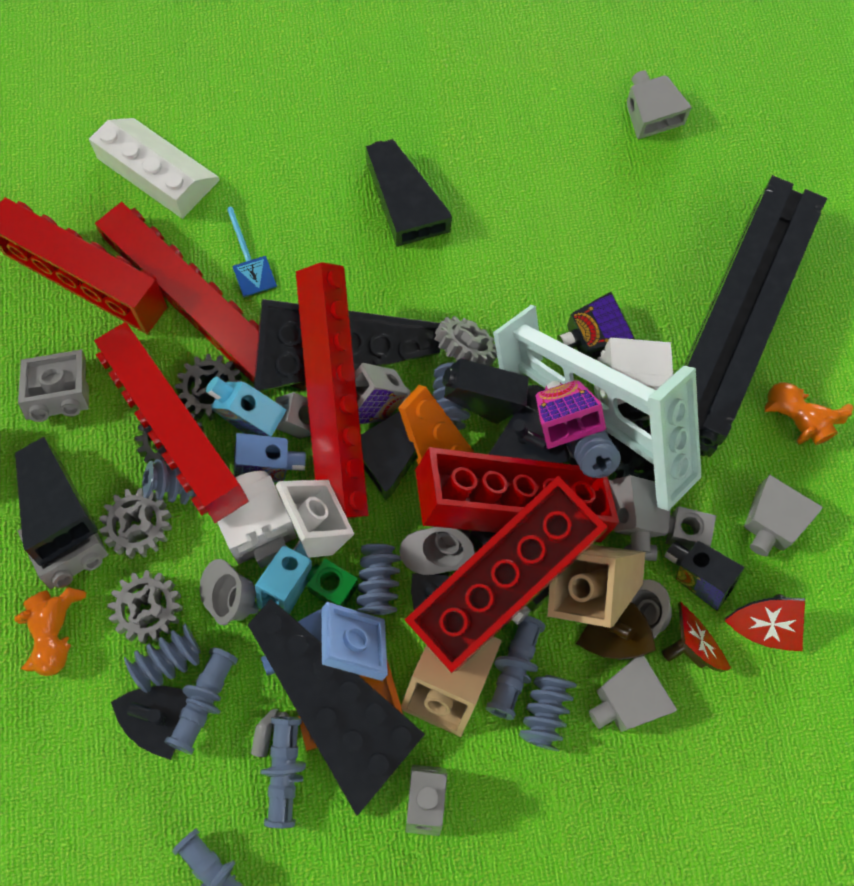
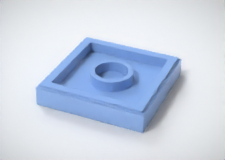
M326 602L321 608L322 665L382 681L388 675L385 619Z

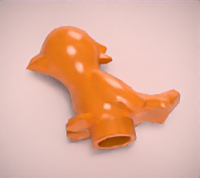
M782 382L775 384L769 390L768 402L765 405L764 412H778L792 418L801 432L796 441L798 445L808 441L810 438L815 445L830 440L838 434L833 425L844 424L848 417L852 415V404H846L840 409L832 410L819 404L806 403L804 399L809 394L803 393V389L798 388L792 383Z
M68 587L58 597H51L49 592L45 590L31 596L23 603L26 611H22L14 616V620L18 624L27 623L34 639V647L30 657L21 669L35 671L43 676H52L64 668L71 645L67 643L69 640L68 636L60 640L58 634L64 624L66 611L69 606L86 598L87 592Z

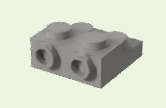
M82 349L21 360L18 404L26 420L31 419L35 422H43L49 416L58 414L72 417L78 415L81 410L89 409L86 357Z
M20 529L17 532L22 540V530ZM95 533L41 566L30 555L29 557L39 578L49 589H52L54 587L63 588L69 585L73 580V576L84 569L90 571L98 568L102 564V559L109 554L98 533Z

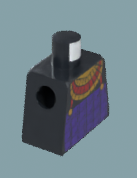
M612 292L573 312L567 324L569 331L557 336L559 342L573 349L577 347L579 352L593 359L601 357V352L605 350V345L610 338L635 339Z
M674 541L664 556L679 566L675 579L716 611L720 609L731 594L745 568L700 541H697L691 550Z

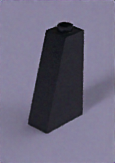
M391 139L377 141L372 145L366 146V162L396 247L450 233L452 223L450 211L396 142Z
M45 437L38 439L15 453L23 547L32 559L41 566L99 530L59 456Z

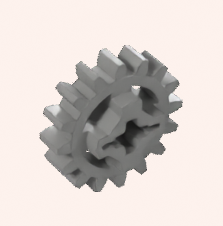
M453 316L452 319L445 317L435 332L437 334L435 340L440 342L438 347L445 350L446 356L456 358V361L462 358L490 366L497 357L496 346L493 343L494 338L490 337L485 329L481 330L478 328V325L473 321L465 318L460 321L456 316Z
M138 488L136 495H133L129 489H126L125 497L122 499L115 494L113 498L116 503L113 506L108 504L104 506L109 512L108 516L104 515L99 518L106 525L99 529L100 533L107 537L104 541L106 545L110 548L115 546L114 551L118 555L123 554L126 550V555L130 559L134 558L136 552H139L143 558L147 557V549L150 547L157 552L159 549L156 543L159 540L162 542H167L168 540L163 532L172 530L170 523L165 521L172 517L169 510H164L167 506L163 499L161 501L156 500L153 491L149 498H143L142 488ZM153 510L155 511V514H156V525H155V526H154V525L152 524V522H151V518H152L153 515H154V514L152 513ZM141 520V523H140L139 526H138V525H135V524H133V525L131 526V523H132L133 521L139 522V521ZM117 521H119L120 523V529L118 530L119 536L116 532Z
M145 570L143 578H139L134 572L131 574L132 582L119 581L123 588L120 592L112 590L111 594L117 600L116 602L109 603L108 608L116 611V613L112 614L109 620L112 623H119L115 630L119 634L127 631L126 639L131 642L137 635L139 642L142 644H146L148 636H151L153 640L158 642V638H160L159 632L164 631L168 635L171 633L168 627L170 622L179 623V620L174 616V612L183 610L180 604L175 603L176 600L181 598V594L178 591H172L175 584L171 580L164 583L165 577L161 573H158L153 579L152 574L148 570ZM143 588V590L133 593L134 591ZM161 592L164 593L166 598V608H163L160 603ZM142 604H151V608L149 610H140V606ZM125 606L129 607V622L127 621L125 616ZM158 620V622L153 626L147 627L149 623Z

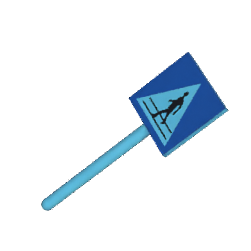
M228 207L230 219L246 260L244 263L232 266L243 297L276 288L277 285L266 256L251 259L232 207Z

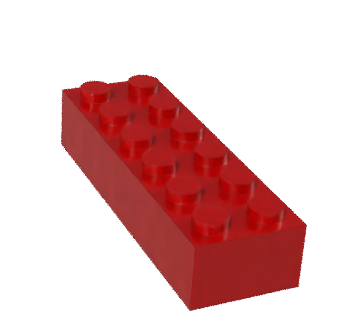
M4 197L0 202V250L3 255L126 322L147 335L168 308L163 298V292L157 284V278L145 269L141 271L135 269L128 260L119 255L114 257L108 254L96 242L88 243L84 241L76 231L70 228L64 230L52 218L45 214L42 216L35 214L28 205L21 201L15 203Z
M429 447L415 469L423 526L497 533L557 476L608 526L607 531L595 542L601 543L619 524L608 476L603 478L588 477L583 474L579 465Z
M557 476L404 620L451 673L456 672L607 531L608 526Z

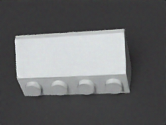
M134 118L107 120L89 138L98 160L182 219L220 180L217 175Z

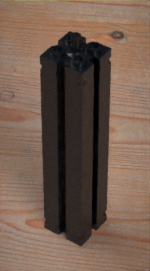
M774 175L771 176L750 214L683 365L696 368L700 456L711 457L717 450L718 445L723 443L730 432L731 424L735 420L821 215L820 212L827 201L826 197L807 189L803 193L792 190L793 183Z

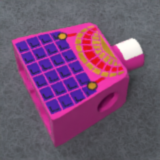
M574 380L565 384L559 381H552L547 384L544 391L536 394L540 422L548 449L607 430L601 402L580 381Z

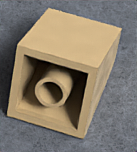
M591 545L550 583L547 616L597 626L613 627L643 585L645 552Z
M495 637L490 639L460 669L453 673L446 668L426 645L408 685L401 705L402 711L461 737L477 704L502 640Z

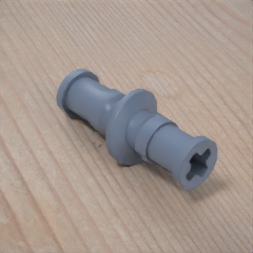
M527 616L518 625L514 639L511 640L508 648V656L497 657L494 662L496 668L502 673L498 676L492 701L487 703L486 710L497 717L514 720L516 713L513 710L518 695L521 694L524 683L527 684L532 681L526 672L538 671V667L530 662V660L534 657L535 646L539 634L544 632L545 624L534 617Z
M213 647L210 649L209 654L211 656L203 672L200 673L196 686H184L183 693L188 697L185 701L187 705L182 709L179 715L180 719L171 737H166L164 741L167 745L190 755L195 750L192 746L200 729L204 727L207 721L208 713L220 714L221 711L213 703L214 701L221 700L218 694L225 684L224 680L231 666L236 665L238 661L234 655L219 648Z
M276 716L271 717V723L274 724L273 745H271L270 753L272 764L271 767L262 769L260 774L271 777L268 787V818L264 819V826L282 829L295 827L296 820L292 818L293 798H295L296 793L294 782L303 781V776L297 774V772L305 770L306 764L303 761L296 760L298 756V725L302 724V719L299 717Z
M197 828L182 839L172 850L175 856L179 854L193 870L194 876L203 882L201 886H243L235 880V875L232 876L230 874L236 864L235 861L232 860L222 865L214 851L211 852L199 838L200 832Z

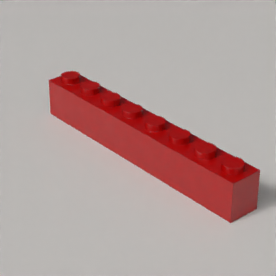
M121 201L96 221L95 225L101 237L120 256L128 260L132 267L139 271L145 269L157 278V284L163 292V297L254 384L259 325L252 319L248 322L242 316L243 312L239 306L232 300L227 302L222 297L223 293L219 287L212 281L207 283L202 278L203 274L199 268L192 262L188 265L183 260L184 257L179 249L173 244L168 246L163 241L164 237L154 226L149 228L144 223L145 219L134 207L130 210Z
M320 262L295 271L315 480H329L347 519L366 517L369 514L344 266Z
M124 322L95 339L94 342L100 349V352L95 355L105 370L110 367L113 369L108 374L118 389L122 386L125 387L126 390L122 391L121 394L130 408L136 405L139 408L134 414L143 428L151 426L153 429L147 434L157 449L163 446L166 449V452L161 455L172 471L176 468L180 470L181 473L176 478L186 493L193 490L196 494L191 500L201 516L208 512L214 523H217L248 503L249 500L239 482L129 325Z

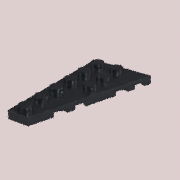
M262 299L253 388L260 392L306 382L299 304ZM349 311L354 372L362 363L385 366L440 353V348L438 347L440 342L435 340L437 335L435 332L440 323Z
M270 599L250 621L248 626L356 816H358L425 734L358 674L322 665V643L273 599Z

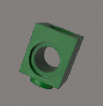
M324 559L321 565L315 564L306 578L309 582L307 588L311 594L324 602H330L343 607L347 605L359 584L358 578L327 559ZM328 577H334L340 581L338 587L332 591L322 588L323 581Z

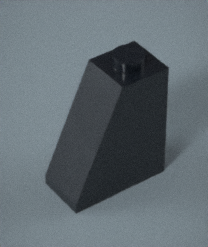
M462 358L444 372L442 380L443 386H445L444 398L492 423L499 424L527 406L528 376Z
M400 412L395 413L361 434L364 470L385 500L392 496L418 456L413 442L409 441Z

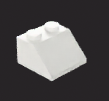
M329 480L279 481L276 484L281 500L308 558L333 555L354 535Z

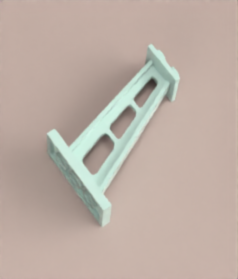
M533 305L527 307L493 332L499 369L521 375L526 374L544 388L552 381H559L562 384L574 381V373L606 392L608 406L601 402L607 428L605 431L654 465L658 508L669 511L701 478L696 368L683 366L657 390H654L540 332L536 306ZM543 356L560 365L564 370V377L542 363ZM617 398L650 415L651 434L620 413Z

